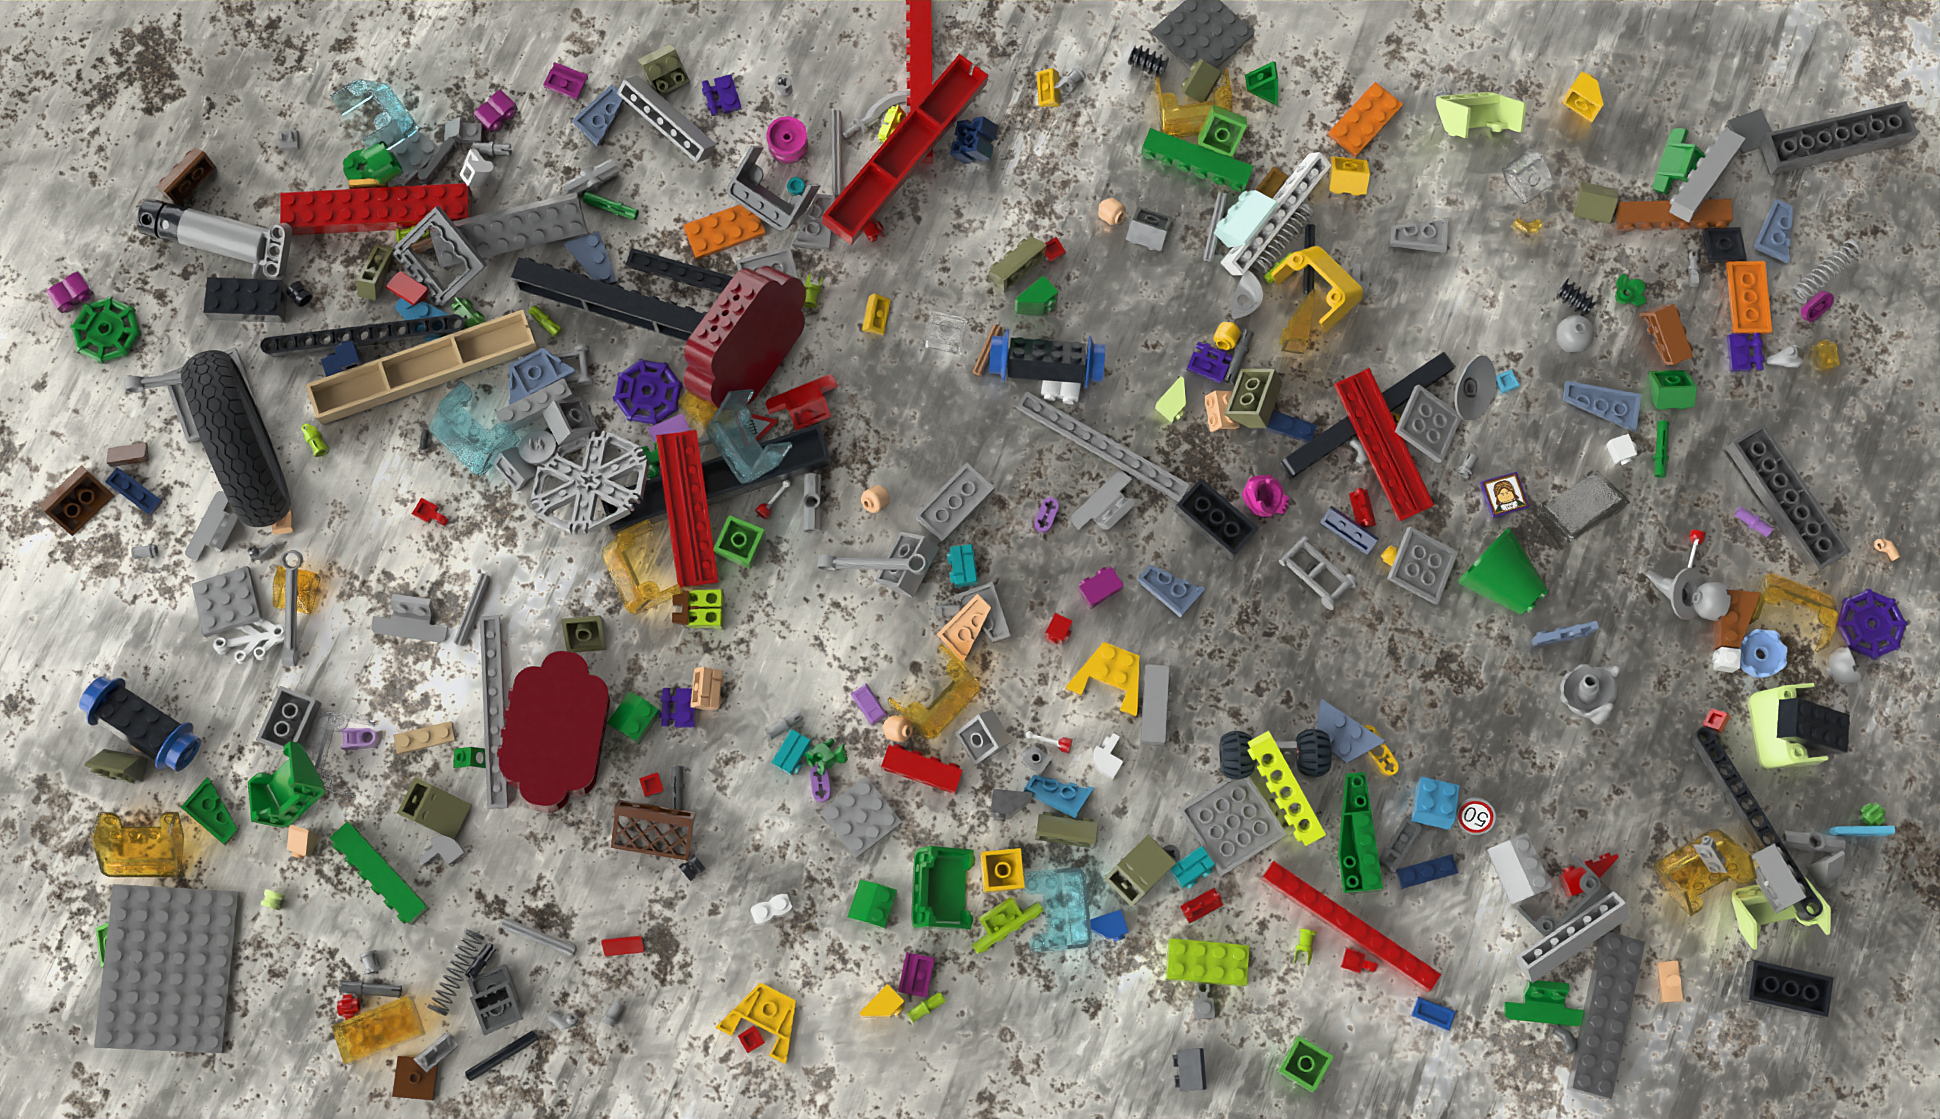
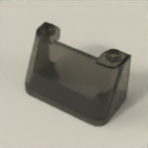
M1589 471L1583 476L1584 480L1552 501L1548 502L1546 500L1537 506L1539 510L1535 513L1536 517L1561 551L1608 518L1621 512L1631 503L1599 471Z

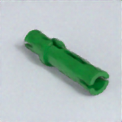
M588 191L583 197V203L613 212L616 216H624L634 221L638 217L639 209L626 206L621 201L615 202Z
M1668 421L1657 422L1656 454L1653 456L1655 461L1654 477L1665 478L1667 475L1670 425Z

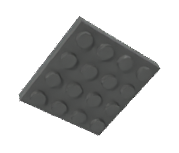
M1185 0L1161 21L1151 33L1191 70L1194 62H1198L1200 59L1215 68H1219L1252 38L1255 32L1221 0Z

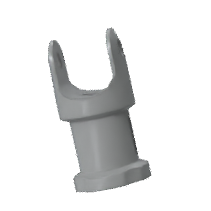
M1074 66L1072 71L1055 85V89L1062 85L1065 87V92L1061 95V98L1067 97L1076 88V84L1086 78L1085 72L1080 67Z

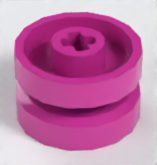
M785 116L774 120L769 125L766 133L769 152L775 160L784 164H792L800 161L806 155L808 150L807 132L801 121L794 117Z

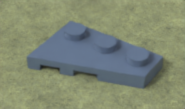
M599 231L564 243L565 247L592 280L601 279L609 285L617 283Z

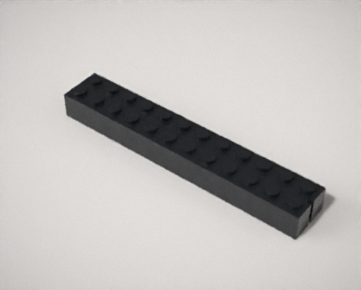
M518 257L511 275V279L518 291L685 342L688 341L691 334L707 314L705 311L703 313L697 312L690 306H685V308L678 306L673 301H661L653 295H649V297L642 295L637 290L628 291L617 284L612 286L606 284L601 279L592 280L581 273L576 275L565 268L556 269L551 264L545 262L540 264L529 257Z
M819 424L701 462L707 506L832 465ZM662 476L646 481L643 500L639 498L640 504L632 503L635 510L630 511L631 514L609 524L614 537L668 519ZM637 484L625 488L635 490ZM601 499L606 517L617 511L618 507Z

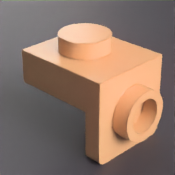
M291 507L283 519L272 525L274 535L293 532L294 514Z

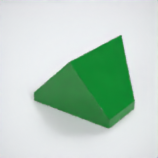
M1275 61L1245 74L1247 92L1278 106V73Z

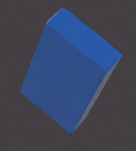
M1417 997L1411 1016L1450 1031L1456 1011Z

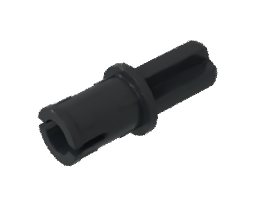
M487 943L478 956H474V961L464 972V975L474 981L481 970L487 967V962L495 953L496 947L491 943Z

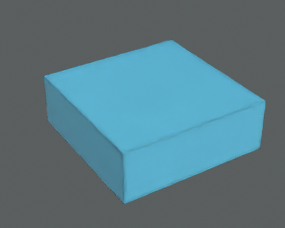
M1512 369L1496 375V384L1501 394L1519 388L1520 385Z

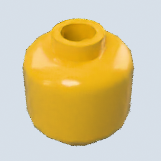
M1233 322L1221 323L1214 334V341L1217 347L1224 350L1233 349L1239 341L1241 331Z

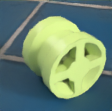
M266 889V897L260 905L280 911V903L285 898V895Z

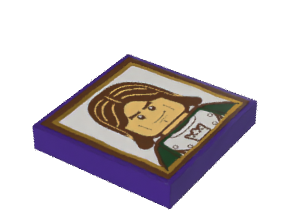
M1517 472L1480 482L1492 518L1529 508Z

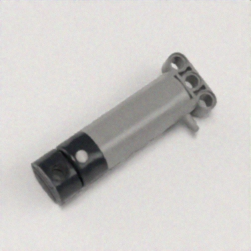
M146 198L143 201L137 215V230L139 233L253 263V279L258 278L261 265L263 266L264 274L269 278L281 276L286 272L292 239V228L287 223L276 224L267 229L152 198ZM279 228L283 231V236L279 235ZM276 246L279 248L280 254L276 253ZM273 265L276 266L277 272L273 271Z

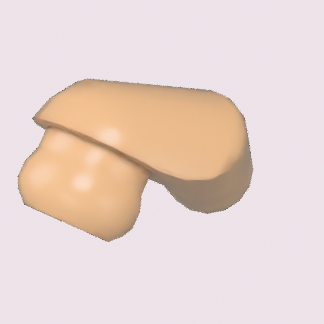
M1877 539L1874 542V548L1887 553L1891 561L1901 557L1892 541Z

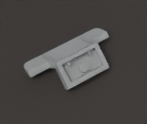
M1122 471L1117 472L1071 516L1072 524L1080 530L1092 518L1102 529H1110L1136 504L1132 498H1125L1119 492L1132 478Z
M218 491L213 497L185 550V555L195 562L198 560L204 546L221 552L238 520L236 514H229L223 511L228 503V499L223 491Z
M392 594L391 604L393 613L391 619L373 616L372 631L377 634L442 643L446 640L448 627L431 625L434 612L431 599Z

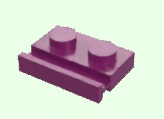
M554 62L543 86L546 89L578 101L585 87V82L588 80V75Z
M906 952L898 992L927 998L935 958Z

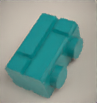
M973 544L950 547V553H946L948 564H952V571L949 572L950 583H954L955 588L978 585Z
M791 729L771 764L790 776H793L794 773L798 774L803 766L801 761L806 756V752L813 749L811 746L812 741Z
M1200 846L1177 862L1169 872L1181 889L1184 887L1190 889L1198 883L1196 879L1201 875L1205 878L1214 872L1212 868L1215 866V863L1203 846Z

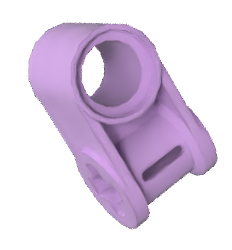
M370 728L341 729V733H343L342 750L375 748L381 740L380 735ZM369 734H373V739L367 743L366 737Z

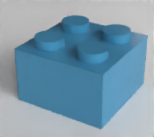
M1421 776L1415 787L1411 821L1450 830L1456 818L1460 785Z

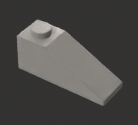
M1840 851L1827 855L1806 866L1818 887L1826 886L1829 888L1838 883L1836 879L1842 876L1845 853Z

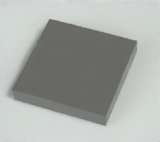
M1762 109L1726 122L1731 131L1746 138L1740 150L1741 154L1761 148L1760 140L1766 133L1772 132Z

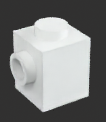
M1629 434L1611 439L1606 444L1614 465L1622 464L1624 466L1630 464L1637 455L1636 444L1631 441Z
M1727 647L1717 649L1712 658L1714 663L1713 670L1731 673L1740 668L1741 649Z

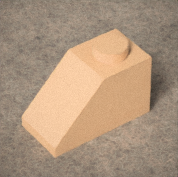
M290 824L287 850L293 852L292 856L304 859V856L311 858L319 835Z

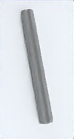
M840 110L832 111V191L835 197H838L843 192L842 114Z

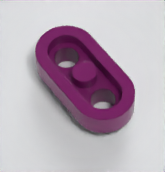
M1821 291L1802 307V319L1809 322L1818 319L1832 306L1834 302L1833 294Z

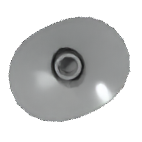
M1483 355L1474 357L1464 368L1456 383L1455 408L1457 414L1464 420H1473L1481 416L1488 408L1495 393L1496 373L1493 363L1488 357Z

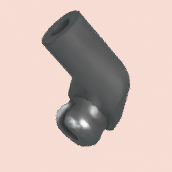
M273 543L269 544L265 549L251 546L248 548V554L252 559L266 560L279 549Z

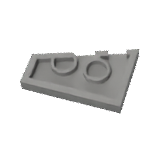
M1449 217L1442 218L1439 221L1428 220L1421 224L1410 223L1392 226L1390 246L1446 253Z
M993 582L957 594L965 606L979 594L992 607L982 629L993 643L1011 637Z

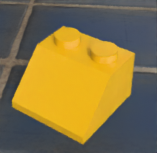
M1581 71L1561 102L1591 122L1594 121L1604 105L1598 81L1591 74Z
M1331 156L1328 181L1329 191L1336 194L1345 192L1355 196L1366 195L1370 176L1368 161Z
M1021 848L984 851L979 854L983 894L1025 888Z
M887 984L859 1014L862 1018H891L893 1015L898 1017L905 1009L903 1006L905 1001Z

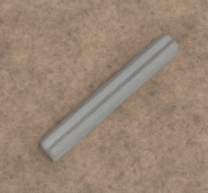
M1219 192L1203 257V260L1206 262H1212L1218 237L1213 232L1217 229L1218 222L1223 219L1228 197L1226 193Z
M481 573L478 577L454 638L456 645L464 646L490 581V576Z
M505 918L501 924L503 929L569 956H573L576 951V946L508 918Z

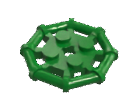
M108 296L106 299L89 304L85 303L75 322L70 325L78 354L82 353L98 361L99 364H104L106 361L122 356L127 357L129 355L128 352L142 332L137 322L136 309L114 299L113 296ZM105 307V310H102L103 312L98 313L93 311ZM115 307L122 312L117 314L112 311V308ZM88 314H90L91 316L87 320L86 324L83 325V322L85 321L86 317L88 316ZM127 317L129 318L131 328L126 327L124 324V319ZM109 325V331L103 333L101 328ZM81 331H85L87 334V339L84 341L82 339ZM130 334L128 339L122 346L120 342L123 339L124 335ZM91 344L99 347L98 353L88 347ZM115 346L119 349L105 354V349H113Z

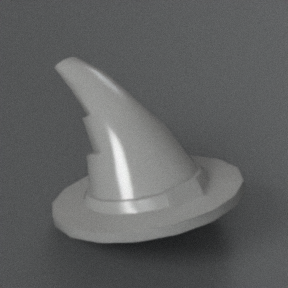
M1685 568L1677 574L1675 579L1664 578L1652 570L1648 571L1647 577L1671 600L1672 608L1679 618L1690 620L1698 615L1694 610L1692 597L1697 588L1705 583V580L1697 569Z

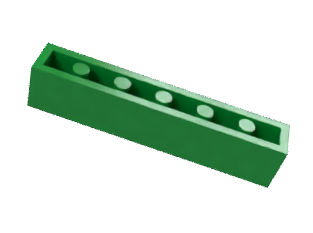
M1152 128L1148 131L1141 151V155H1144L1149 160L1161 161L1166 166L1177 167L1180 171L1193 173L1201 179L1207 178L1217 185L1229 186L1237 192H1245L1254 167L1253 165Z
M347 821L329 837L333 841L332 847L338 853L342 851L346 855L344 860L351 867L355 865L358 868L357 874L364 881L369 880L372 884L370 888L378 896L381 894L385 898L383 902L391 910L394 908L399 913L397 917L403 924L413 925L430 909L352 823Z

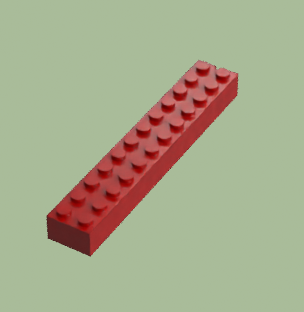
M959 53L822 215V224L852 246L987 85L989 75L975 65L971 76L973 63Z

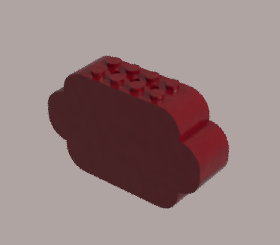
M763 266L757 271L749 268L738 271L691 334L685 345L684 357L689 365L684 373V386L688 392L719 409H727L735 402L740 405H748L753 402L803 332L805 317L801 309L806 300V288L798 278L771 266Z
M556 651L544 659L541 667L530 666L524 668L515 677L513 688H509L508 692L510 705L505 708L504 713L506 726H502L500 737L503 742L497 749L499 768L506 782L520 790L523 800L529 808L545 813L561 810L567 804L570 796L581 797L591 792L597 781L610 708V696L606 683L600 677L589 673L588 665L584 658L574 652Z

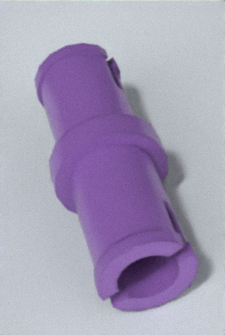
M1742 506L1734 514L1735 517L1748 524L1747 527L1750 529L1754 528L1765 537H1768L1773 530V527L1762 521L1760 516L1752 514Z

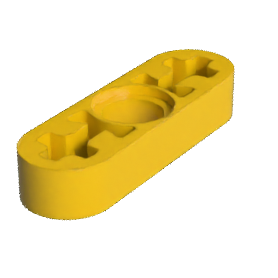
M1364 726L1365 728H1367L1368 730H1370L1371 732L1380 737V735L1373 726ZM1385 743L1381 745L1383 748V755L1376 756L1373 753V749L1370 750L1368 754L1384 776H1393L1398 771V763ZM1387 755L1388 758L1385 761L1387 762V764H1392L1394 766L1392 768L1393 772H1391L1390 770L1386 771V763L1384 762V760L1380 763L1379 760L1383 759Z

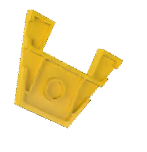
M1103 642L1067 684L1065 690L1082 696L1088 678L1095 679L1125 691L1126 695L1119 711L1136 717L1140 656Z
M760 982L716 1026V1029L733 1036L740 1020L744 1018L778 1036L769 1056L786 1064L796 1000Z

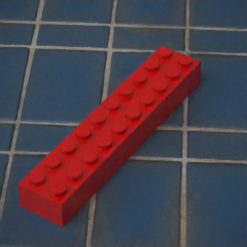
M466 183L283 192L280 193V223L289 224L292 228V235L396 230V228L401 230L417 225L436 206H440L453 222L472 217V191Z

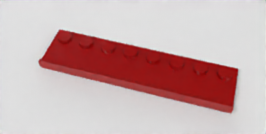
M1370 368L1335 383L1334 387L1398 522L1434 506L1403 438L1395 433L1397 425Z
M697 430L656 435L678 588L718 583Z

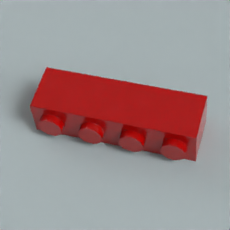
M899 744L888 745L881 770L955 795L963 773L959 765L949 762V765L941 763L942 760L931 756L929 759L924 757L923 753L912 750V752L904 750L905 747Z

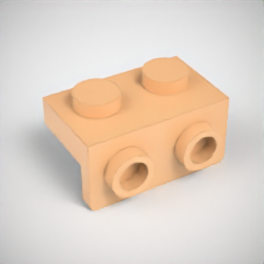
M1215 390L1205 396V406L1211 432L1219 429H1237L1240 427L1239 422L1225 416V411L1233 391Z

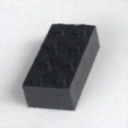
M207 277L203 313L209 320L285 323L288 296L286 290L288 286L283 280Z
M1202 478L1178 502L1174 509V512L1231 561L1254 537L1259 529L1258 526Z
M1800 698L1779 700L1776 738L1791 743H1798L1806 748L1825 754L1848 753L1849 714Z
M1757 960L1747 961L1741 1001L1811 1017L1826 1018L1829 1016L1834 977Z

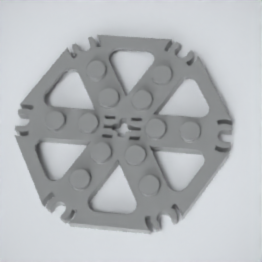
M595 431L591 434L589 432L556 448L554 455L548 462L541 463L542 467L538 465L530 499L531 505L539 519L565 532L572 534L573 530L574 534L577 535L578 530L582 528L584 534H587L588 531L591 534L631 514L630 511L635 510L632 505L633 502L641 503L639 498L643 500L649 468L648 459L640 446L607 431L606 436L605 432L602 431L601 436L597 437ZM610 446H616L628 452L604 464L606 452ZM586 447L582 467L564 459L566 455ZM632 472H639L635 490H629L613 482ZM554 476L567 482L542 495L547 477ZM597 497L618 507L615 513L599 521L593 520ZM575 501L570 522H564L552 516L555 510Z

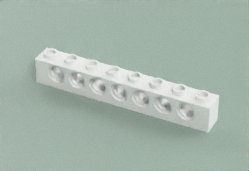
M1320 152L1308 154L1272 198L1279 204L1247 245L1233 247L1221 261V264L1232 275H1244L1331 167L1329 161Z

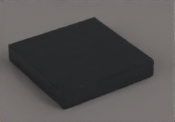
M1741 227L1703 229L1702 234L1708 263L1747 260Z

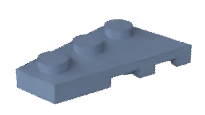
M612 84L572 120V123L597 147H599L625 101L617 94L618 89Z
M1778 199L1774 200L1753 246L1754 249L1785 263H1788L1790 259L1792 205Z
M1149 565L1137 579L1142 586L1180 618L1206 589L1201 586L1192 585L1187 580L1178 579L1152 565Z
M1594 621L1586 624H1577L1569 628H1557L1549 633L1548 630L1536 633L1537 635L1531 640L1533 647L1587 637L1599 629L1598 622Z

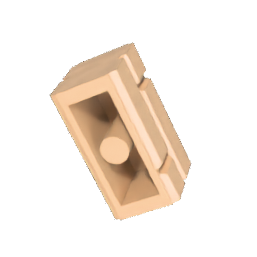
M707 667L694 669L691 708L708 711L719 709L722 703L720 690L724 683L722 670Z

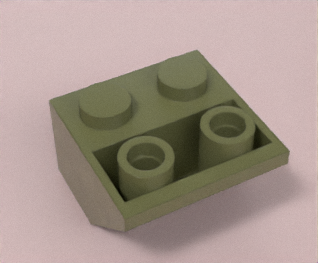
M671 44L638 59L650 86L661 96L690 82L677 51Z
M1200 59L1198 62H1194L1190 70L1192 71L1190 77L1184 79L1181 87L1184 94L1204 105L1223 73Z

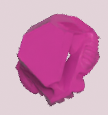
M1257 475L1248 479L1242 497L1253 515L1269 517L1275 513H1286L1289 506V497L1284 494L1281 483L1272 475Z

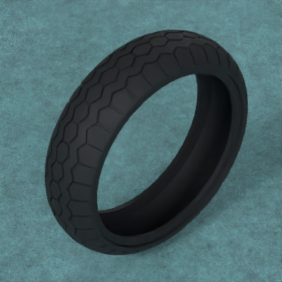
M208 350L192 356L182 367L181 381L193 421L216 477L231 507L242 523L251 527L273 525L287 515L291 507V500L277 455L249 388L233 358L226 352Z

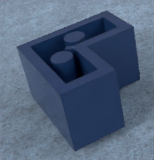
M353 341L339 343L338 346L334 347L336 353H330L325 358L320 359L326 377L365 364L361 352Z

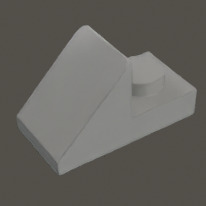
M458 117L445 124L444 141H447L450 137L458 143H482L483 125L482 123H463L461 117Z

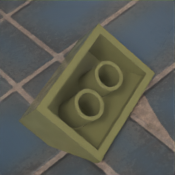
M1032 236L1027 240H1021L1014 251H1008L1002 261L999 263L995 262L989 268V278L1003 293L1006 292L1045 259L1047 245Z
M1241 369L1226 408L1225 416L1249 428H1267L1283 383L1276 370Z
M1051 812L1039 814L1035 840L1094 848L1098 824L1093 822L1094 819L1082 818V820H1075L1070 815L1056 817L1054 816L1055 813Z

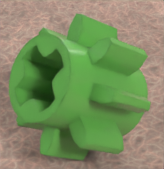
M1871 803L1866 804L1860 809L1863 813L1860 818L1867 826H1880L1886 821L1883 817L1886 812L1877 803L1873 805Z

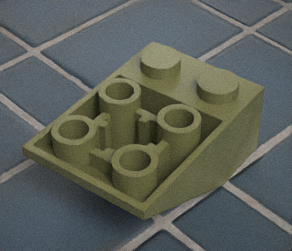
M103 749L85 762L84 766L90 768V772L103 776V778L110 780L119 779L126 783L135 784V781H143L148 759L143 756Z
M414 778L397 814L455 840L472 804L418 778Z
M1148 834L1109 872L1104 880L1133 907L1177 862Z

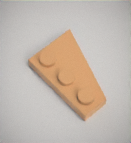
M979 594L937 634L963 662H965L992 608Z

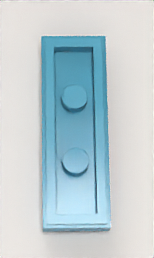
M1836 826L1829 829V835L1842 837L1889 836L1895 833V826Z

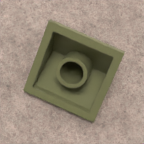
M1580 181L1573 216L1610 224L1618 202L1617 189Z
M601 615L561 619L566 651L606 650L605 625Z

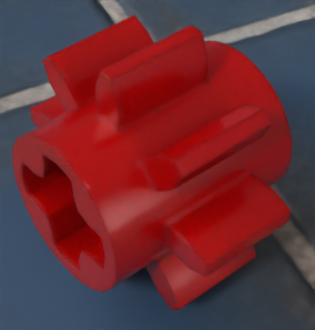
M353 994L343 995V999L337 1001L338 1015H343L345 1020L355 1019V1015L361 1011L360 1000L355 998Z

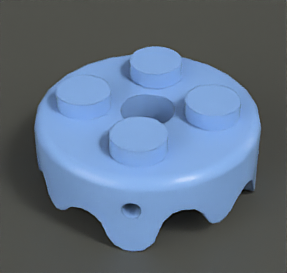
M1756 629L1744 635L1741 646L1738 649H1741L1740 667L1748 675L1756 678H1767L1773 676L1786 666L1787 647L1781 642L1778 632ZM1757 649L1764 652V659H1759L1756 656Z

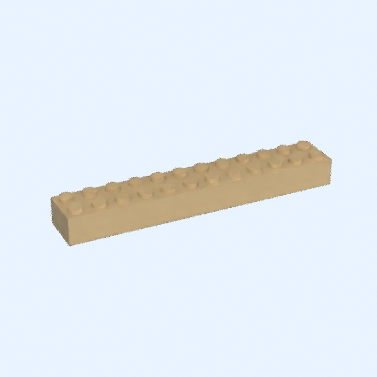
M522 309L305 385L316 419L324 425L537 351L538 347L528 318Z

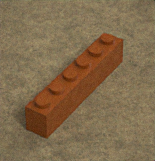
M1705 199L1690 222L1669 212L1672 206L1670 204L1671 200L1620 202L1615 208L1617 230L1624 229V231H1633L1635 229L1649 231L1653 228H1660L1661 230H1669L1671 228L1686 230L1690 227H1697L1698 229L1708 227L1726 228L1733 220L1731 199Z

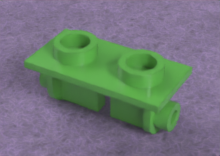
M455 297L457 302L452 304V311L463 318L468 317L466 319L468 328L486 322L484 320L485 316L472 307L473 303L469 299Z

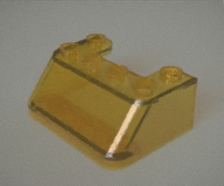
M99 812L90 836L101 873L107 877L178 876L182 868L184 832L179 812L163 813L159 819L161 827H123L121 819L117 814L113 812Z
M1719 829L1707 831L1661 857L1654 863L1656 874L1672 900L1690 916L1703 909V901L1698 896L1730 878L1736 884L1747 885L1758 878L1751 854ZM1704 836L1712 837L1717 846L1716 849H1719L1726 859L1725 868L1728 872H1710L1693 845H1700Z

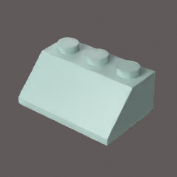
M1256 190L1245 191L1239 196V201L1236 205H1233L1228 210V215L1218 222L1217 229L1213 233L1228 248L1247 245L1279 203Z

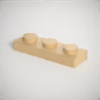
M451 721L393 735L398 755L456 741Z

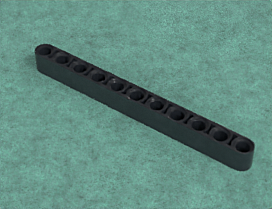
M452 314L264 338L260 343V348L271 357L335 350L334 347L343 342L342 339L345 334H349L348 341H353L356 347L447 336L467 329L468 322L462 316ZM461 320V326L454 328V323ZM442 322V323H443L442 329L439 330V331H436V329H435L436 325H437L438 323ZM424 325V330L421 333H417L418 326ZM401 327H405L403 335L398 334ZM386 329V336L380 338V332ZM367 331V332H368L367 338L364 339V340H362V339H361L362 333ZM327 336H330V342L328 344H324V339ZM311 338V339H312L311 345L308 346V347H306V345H305L306 340H308V339ZM293 341V346L287 349L288 342ZM271 343H274V349L272 351H269V345Z
M1442 352L1382 392L1390 412L1409 400L1415 386L1421 385L1426 389L1456 368L1445 352ZM1349 416L1288 455L1279 463L1290 479L1357 435Z
M1701 727L1691 738L1693 746L1757 849L1761 851L1775 844L1776 847L1782 850L1784 861L1792 867L1795 873L1794 878L1797 883L1802 884L1806 892V898L1793 906L1803 920H1813L1822 912L1821 903L1713 731L1708 727ZM1699 734L1705 736L1706 741H1702L1699 738ZM1709 752H1714L1717 758L1711 757ZM1720 768L1725 769L1727 775L1722 774ZM1731 785L1736 786L1738 792H1734L1731 789ZM1741 802H1745L1749 809L1743 808ZM1752 819L1759 822V827L1753 824ZM1763 836L1770 840V844L1764 842ZM1807 906L1813 909L1814 914L1807 911Z

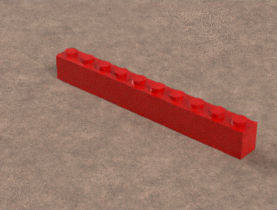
M906 0V5H910V10H906V22H910V27H906V38H910V44H906V55H910V61H906L907 72H910V78H907V89H910V95H907V106H910V111L932 86L931 0ZM933 149L920 164H933Z
M1275 861L1270 863L1260 878L1261 881L1425 992L1431 991L1442 975Z

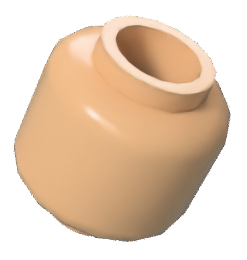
M1108 198L1099 204V217L1108 224H1120L1125 219L1126 208L1115 198Z
M879 485L867 489L861 497L863 507L871 513H877L887 507L890 500L888 491Z
M897 715L889 717L883 725L886 738L896 742L907 741L913 732L910 720Z

